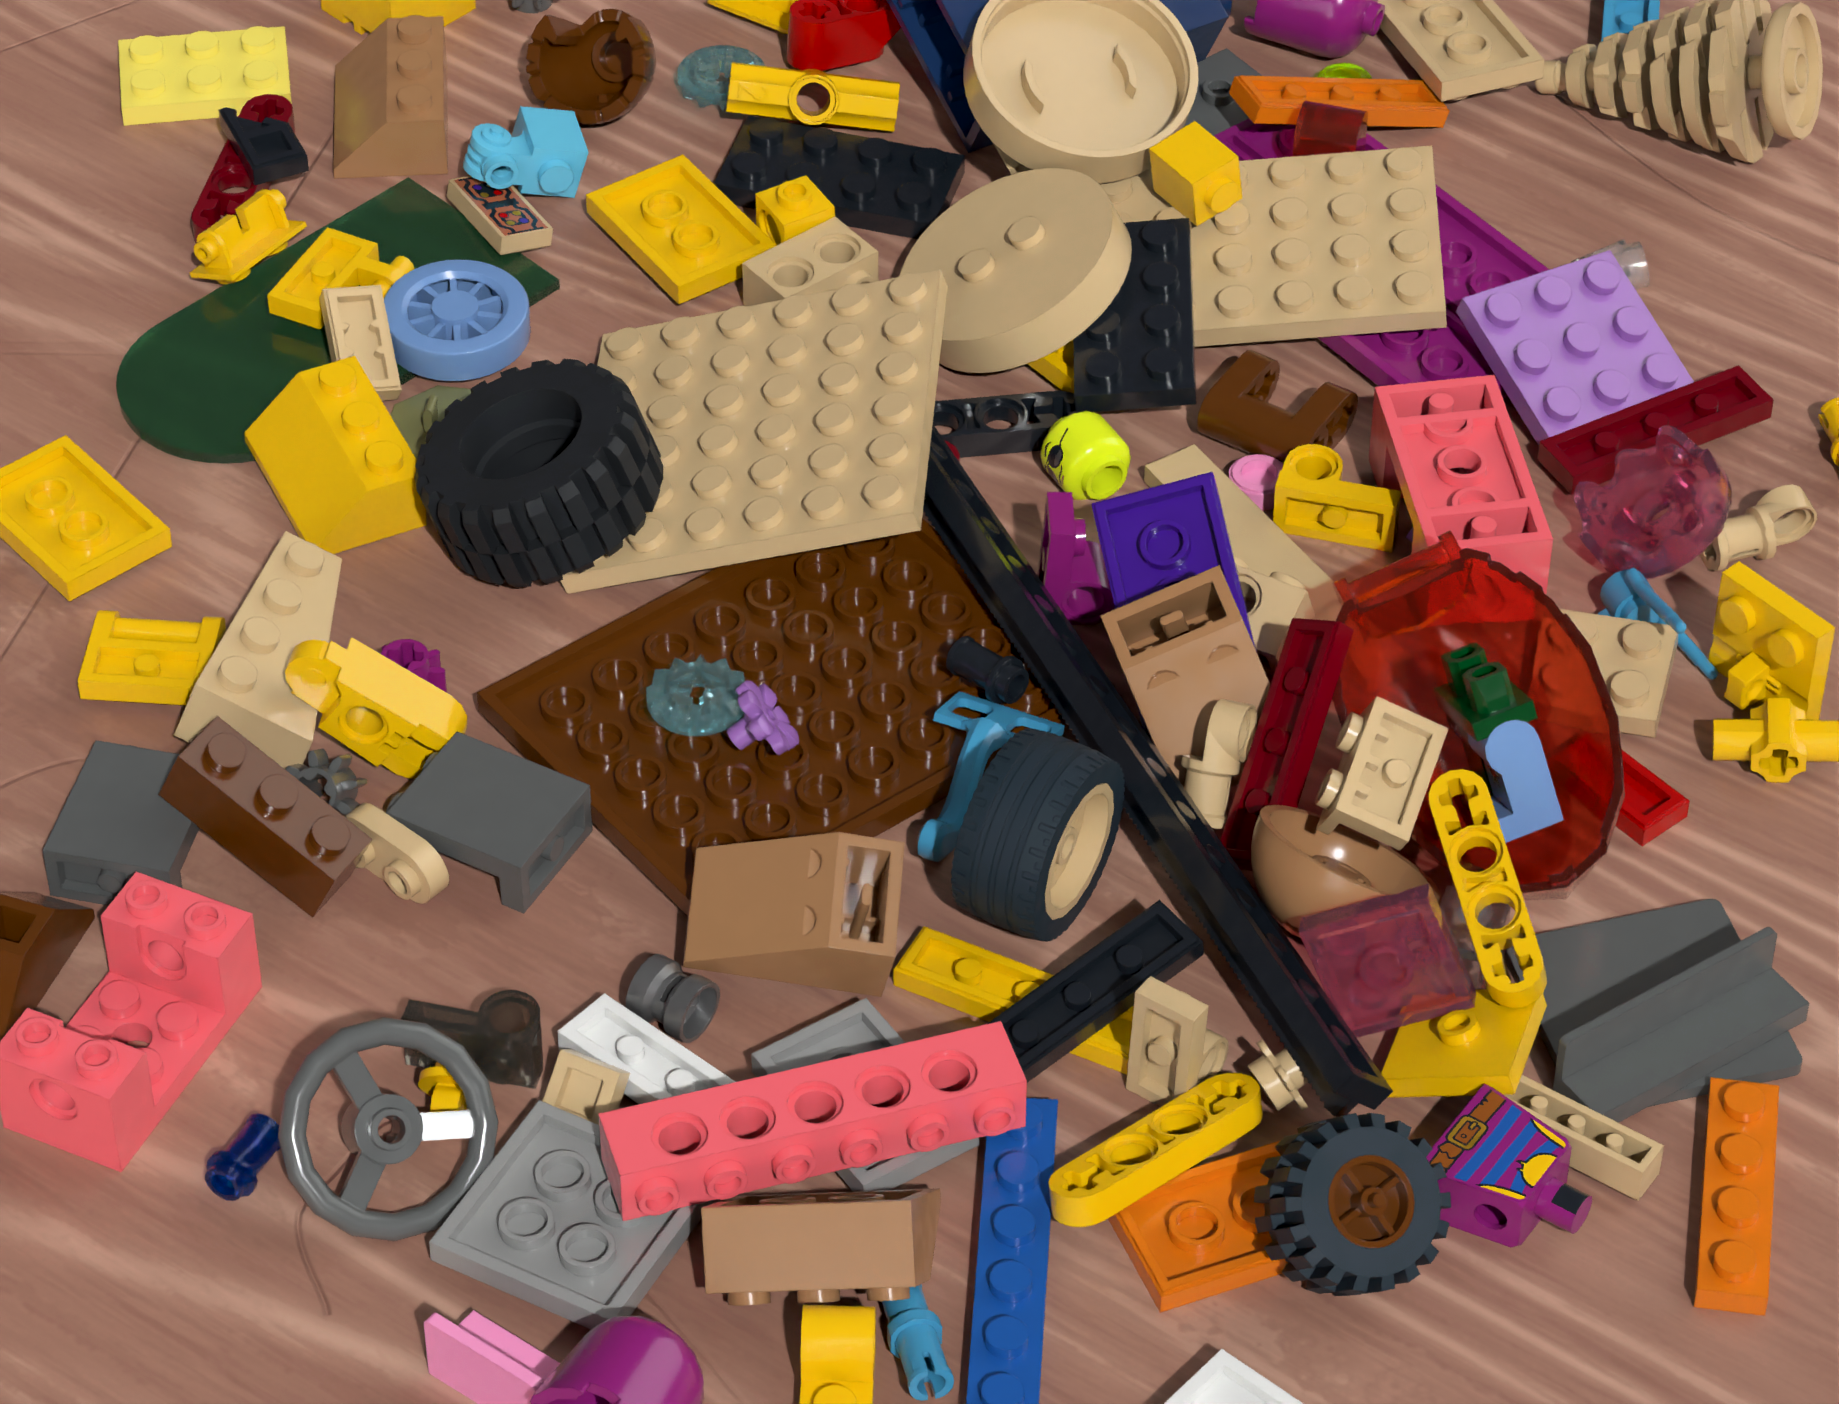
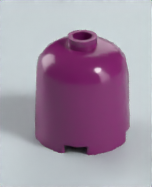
M1256 0L1255 18L1249 15L1245 17L1244 27L1247 33L1318 56L1338 58L1349 55L1362 43L1366 35L1375 36L1384 17L1385 5L1378 3V0Z
M643 1316L612 1317L595 1326L581 1339L538 1388L530 1402L531 1404H702L704 1400L703 1372L693 1350L681 1336L664 1324Z

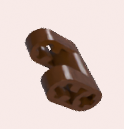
M1247 350L1205 396L1198 413L1197 430L1201 434L1249 454L1268 455L1284 464L1289 452L1298 446L1320 444L1334 449L1344 438L1354 420L1358 406V396L1353 391L1331 382H1325L1296 414L1268 403L1279 379L1280 365L1278 361L1255 351Z

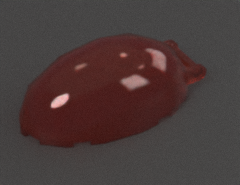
M1450 530L1438 535V543L1351 582H1347L1345 577L1333 582L1335 593L1342 606L1336 621H1340L1354 630L1332 698L1341 727L1351 712L1360 715L1372 700L1378 696L1449 728L1410 840L1427 858L1449 870L1430 809L1429 791L1433 782L1440 775L1450 770L1464 769L1470 771L1462 740L1451 731L1447 723L1446 713L1438 706L1433 689L1448 683L1440 656L1462 646L1477 642L1484 648L1487 661H1499L1506 667L1509 680L1533 700L1538 718L1527 723L1535 728L1540 738L1564 818L1561 822L1506 843L1524 901L1567 899L1607 854L1625 797L1620 722L1591 645L1566 613L1563 614L1555 602L1544 594L1541 585L1521 571L1514 573L1502 563L1492 561L1489 553L1470 548L1461 550ZM1460 796L1452 797V805L1456 809L1461 829L1474 825L1471 813L1462 805ZM1473 847L1463 854L1459 864L1467 871L1481 872L1492 866L1497 854L1487 847Z

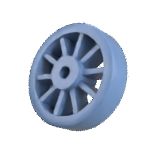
M445 260L421 266L399 278L384 296L396 363L419 376L441 381H466L485 377L500 371L514 362L525 350L530 339L529 299L524 287L510 273L484 262Z

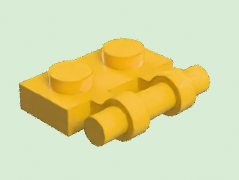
M327 227L267 294L269 313L320 330L324 326L320 304L322 289L381 285L384 298L388 289L399 278L415 268L413 263L404 256H397L390 265L380 262L378 243Z

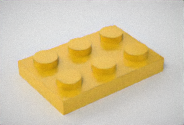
M683 154L586 194L587 213L678 304H682L742 278L743 262L776 246L754 222Z
M67 435L0 468V538L69 602L172 547L170 528Z

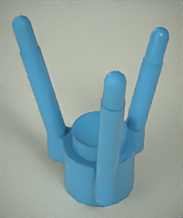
M1636 568L1624 569L1606 580L1600 592V598L1605 609L1600 611L1599 615L1671 626L1678 633L1677 646L1707 678L1711 680L1717 678V669L1685 633L1687 628L1685 622L1655 593L1641 571H1638Z

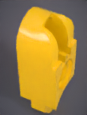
M352 637L349 640L347 649L333 641L328 643L313 639L296 645L290 655L285 670V678L290 688H292L291 693L322 713L318 725L320 729L376 767L381 764L398 776L415 779L420 775L426 760L432 753L440 752L457 731L463 734L466 732L467 714L455 698Z

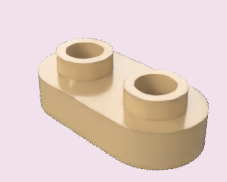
M362 803L344 816L372 838L371 843L356 867H365L381 878L397 896L405 900L411 899L414 902L424 904L448 886L449 874L447 867L435 848L381 809L369 803Z

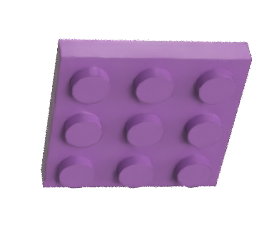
M1610 250L1464 297L1456 310V313L1538 445L1541 440L1694 382Z

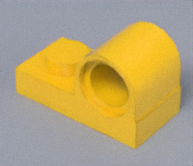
M1306 444L1298 446L1289 452L1276 481L1273 522L1285 534L1393 552L1397 538L1401 491L1342 481L1343 460L1336 451L1320 444Z
M803 1305L800 1404H873L876 1352L875 1307Z

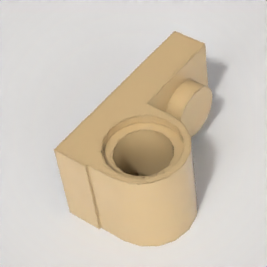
M1151 976L1135 991L1126 1079L1127 1090L1162 1107L1206 1079L1220 1074L1228 1053V1040L1206 1028L1209 1005Z

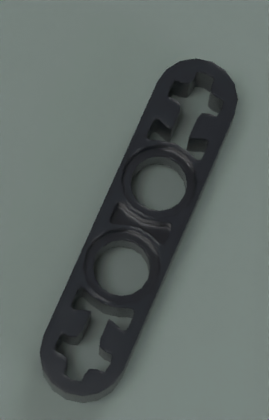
M1047 391L935 401L933 425L949 426L956 430L949 434L940 435L945 441H948L957 448L960 458L1041 451L1043 441L1051 426L1058 421L1057 419L1076 413L1074 393L1068 391ZM996 420L1012 422L1015 426L1008 429H994L986 424ZM1034 421V424H1027V422Z

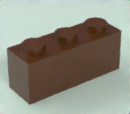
M216 716L178 756L158 794L312 918L351 876L372 841L371 837L219 716Z

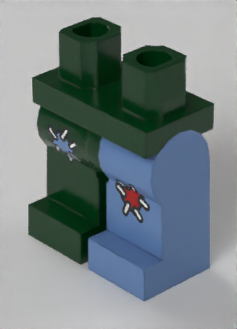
M1477 642L1444 653L1440 657L1448 683L1433 689L1438 706L1446 713L1447 723L1451 731L1462 740L1470 771L1482 777L1488 787L1505 843L1563 821L1564 818L1540 738L1535 728L1527 723L1538 718L1533 700L1509 680L1506 667L1499 661H1487L1484 648ZM1464 794L1459 795L1462 805L1470 811Z

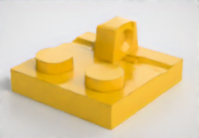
M1738 561L1723 571L1721 575L1712 633L1713 643L1708 659L1718 672L1728 678L1724 697L1741 710L1758 701L1764 703L1767 698H1790L1793 705L1805 710L1806 719L1818 720L1821 712L1835 627Z

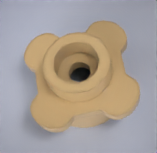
M1263 1040L1257 1042L1264 1055L1247 1065V1067L1276 1110H1281L1294 1100L1302 1111L1308 1108L1298 1092V1089L1307 1084L1308 1081L1303 1073L1300 1072L1299 1067L1287 1050L1283 1049L1276 1055H1273Z

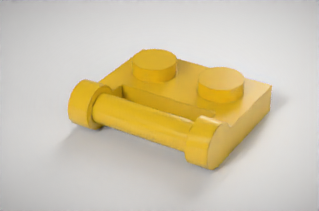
M98 610L78 677L80 699L187 705L195 683L226 633L224 617L204 616L202 622L122 618L118 611Z

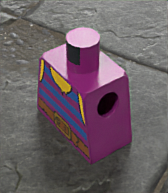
M1485 1083L1434 1144L1433 1150L1426 1156L1430 1164L1441 1162L1447 1176L1437 1180L1440 1193L1450 1192L1451 1208L1441 1209L1440 1220L1450 1223L1449 1226L1508 1247L1522 1245L1541 1219L1574 1234L1584 1223L1591 1208L1592 1196L1567 1184L1572 1150L1569 1141Z

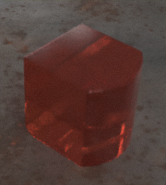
M1305 100L1300 109L1294 132L1293 157L1365 151L1368 111Z

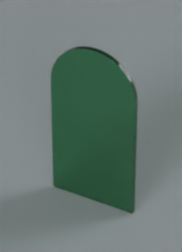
M408 177L251 269V273L243 280L219 287L150 328L130 347L119 366L116 381L119 407L130 428L142 440L165 453L205 463L229 464L256 461L245 442L244 432L298 372L332 362L325 325L319 330L269 313L267 294L327 227L378 243L379 261L389 265L397 256L408 258L413 263L415 269L445 260H473L494 265L510 273L522 284L528 295L529 307L559 290L560 281L520 252L500 255L461 212ZM396 363L401 385L418 376Z

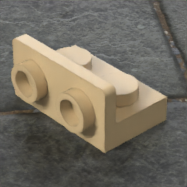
M1378 696L1372 700L1360 715L1351 712L1340 730L1335 745L1336 749L1344 752L1337 770L1331 768L1327 772L1315 799V805L1323 808L1316 830L1329 835L1340 823L1397 850H1401L1409 842L1449 728Z

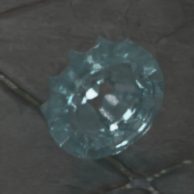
M730 45L709 46L692 52L682 60L677 71L678 85L682 88L683 97L690 100L696 99L700 108L714 104L719 105L723 111L727 104L731 62L765 66V64L755 53L741 47ZM719 73H725V78H728V81H717V78H720Z
M701 653L695 662L690 663L675 657L670 669H656L654 671L652 685L646 687L648 711L660 726L680 735L708 736L725 731L744 716V711L738 704L739 695L736 692V688L745 681L744 672L731 671L726 658L711 664L706 662ZM693 687H705L703 697H699V704H693V697H690Z

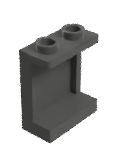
M458 731L440 752H434L428 757L420 775L404 793L400 792L393 797L386 810V814L425 839L437 852L498 876L500 879L501 904L523 914L593 831L589 784Z
M95 741L43 848L50 896L109 906L135 872L183 888L180 870L200 828L158 795L180 754L132 745Z

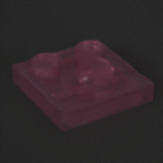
M1429 883L1409 888L1397 894L1383 895L1301 918L1299 935L1325 993L1356 1038L1443 1016L1454 1010L1475 1007L1476 990Z

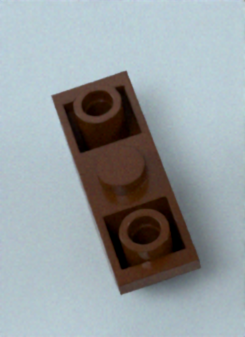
M0 892V1041L26 1008L36 1009L94 921V909L35 892Z

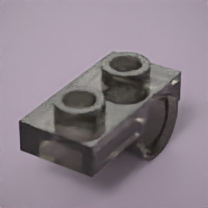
M517 990L500 991L485 999L478 1012L409 999L401 1020L427 1023L462 1044L490 1082L536 1089L543 1072L544 1056L540 1007L531 995ZM404 1048L406 1065L422 1067L424 1069L436 1065L437 1061L417 1049Z

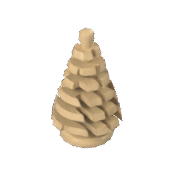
M1701 0L1695 3V7L1691 8L1690 11L1689 6L1664 15V19L1660 21L1659 19L1651 20L1633 26V30L1629 31V34L1617 32L1604 37L1603 42L1599 43L1598 49L1594 44H1586L1573 49V53L1569 54L1567 63H1562L1559 60L1544 61L1543 79L1534 80L1537 90L1542 94H1561L1563 91H1567L1568 97L1573 104L1594 109V103H1597L1601 113L1620 118H1628L1627 112L1633 114L1634 126L1649 130L1661 128L1668 133L1670 138L1684 142L1693 139L1695 144L1703 146L1705 149L1719 153L1726 149L1730 157L1747 163H1755L1763 157L1762 149L1767 150L1774 134L1773 129L1776 134L1789 140H1803L1811 133L1818 117L1822 95L1823 63L1821 40L1816 20L1809 6L1802 2L1785 3L1771 14L1768 0Z

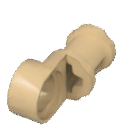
M1791 484L1777 487L1765 494L1757 502L1756 506L1747 508L1744 515L1720 521L1717 518L1710 517L1700 519L1696 528L1699 554L1704 565L1710 571L1726 569L1728 562L1755 557L1761 560L1773 558L1777 546L1799 540L1814 527L1817 521V512L1800 486ZM1792 511L1791 513L1787 514L1786 516H1784V517L1778 519L1779 517H1781L1782 515L1786 514L1787 512Z
M1225 699L1217 701L1209 720L1204 755L1182 756L1181 765L1187 769L1184 789L1211 828H1225L1228 818L1226 811L1232 776L1239 774L1241 762L1247 760L1257 728V711L1252 704Z

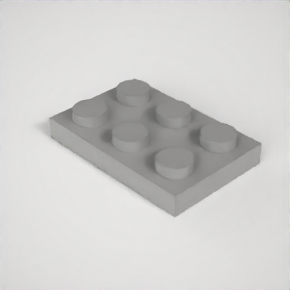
M865 998L752 1053V1073L756 1077L905 1042L868 999ZM979 1138L941 1146L929 1152L911 1153L877 1161L865 1167H852L836 1172L853 1192L892 1190L979 1146Z

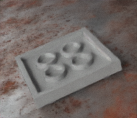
M539 1100L429 1241L430 1257L432 1261L586 1328L593 1329L598 1324L612 1317L631 1316L701 1220V1208L711 1205L715 1200L670 1210L661 1215H648L623 1221L601 1160L599 1125Z

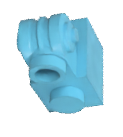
M520 106L512 135L505 128L496 124L485 123L475 126L464 157L463 168L471 177L486 182L495 189H505L512 185H518L521 194L575 198L589 152L574 111Z

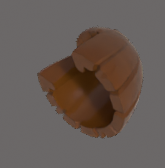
M603 9L597 11L582 25L556 16L544 15L531 35V39L534 42L528 44L526 59L529 61V64L526 66V72L531 75L528 81L534 95L538 100L545 101L543 106L546 109L574 111L578 122L581 124H600L625 115L642 100L654 79L656 55L651 35L640 19L622 10Z

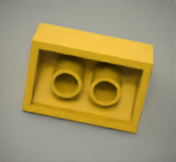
M355 356L298 372L244 432L248 448L299 538L313 543L332 554H336L427 525L426 509L416 490L414 479L417 459Z

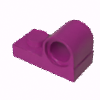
M1047 492L1037 576L1071 625H1095L1102 622L1100 615L1110 612L1115 608L1101 545L1097 542L1086 540L1085 519L1074 518L1072 492Z

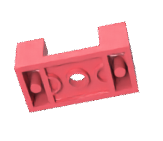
M1495 375L1375 387L1369 463L1377 487L1401 491V498L1405 500L1414 527L1409 586L1422 625L1544 612L1553 537Z
M139 872L134 873L101 915L109 972L69 1023L64 1027L62 1020L26 1008L0 1041V1111L3 1127L119 1172L124 1170L262 988L253 913ZM143 1041L149 1045L146 1048H134L125 1043Z

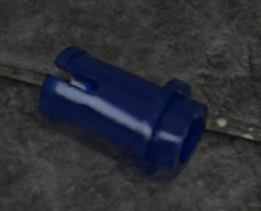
M252 1114L226 1149L215 1151L207 1160L206 1167L208 1171L205 1174V1181L211 1191L220 1198L236 1201L240 1197L249 1196L257 1188L258 1180L256 1176L274 1153L281 1149L278 1139L280 1125L266 1115Z

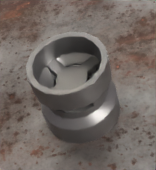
M655 954L649 957L634 975L627 991L626 1008L648 1023L655 1021L662 1023L666 1033L683 1043H691L698 1039L711 1023L718 1008L720 988L715 982L702 975L693 974L687 976L683 973L679 963L663 954Z

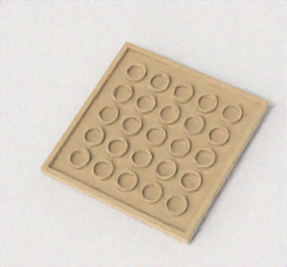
M941 269L922 273H906L896 278L865 284H849L840 289L809 295H792L783 300L752 306H736L726 311L695 317H679L669 322L638 328L627 327L616 332L603 334L597 366L611 371L613 375L621 378L629 387L661 454L660 459L664 466L663 480L659 488L660 493L652 512H645V524L635 536L629 534L623 539V547L609 557L605 554L593 561L594 567L580 574L577 570L563 574V580L560 581L566 593H576L921 531L948 290Z

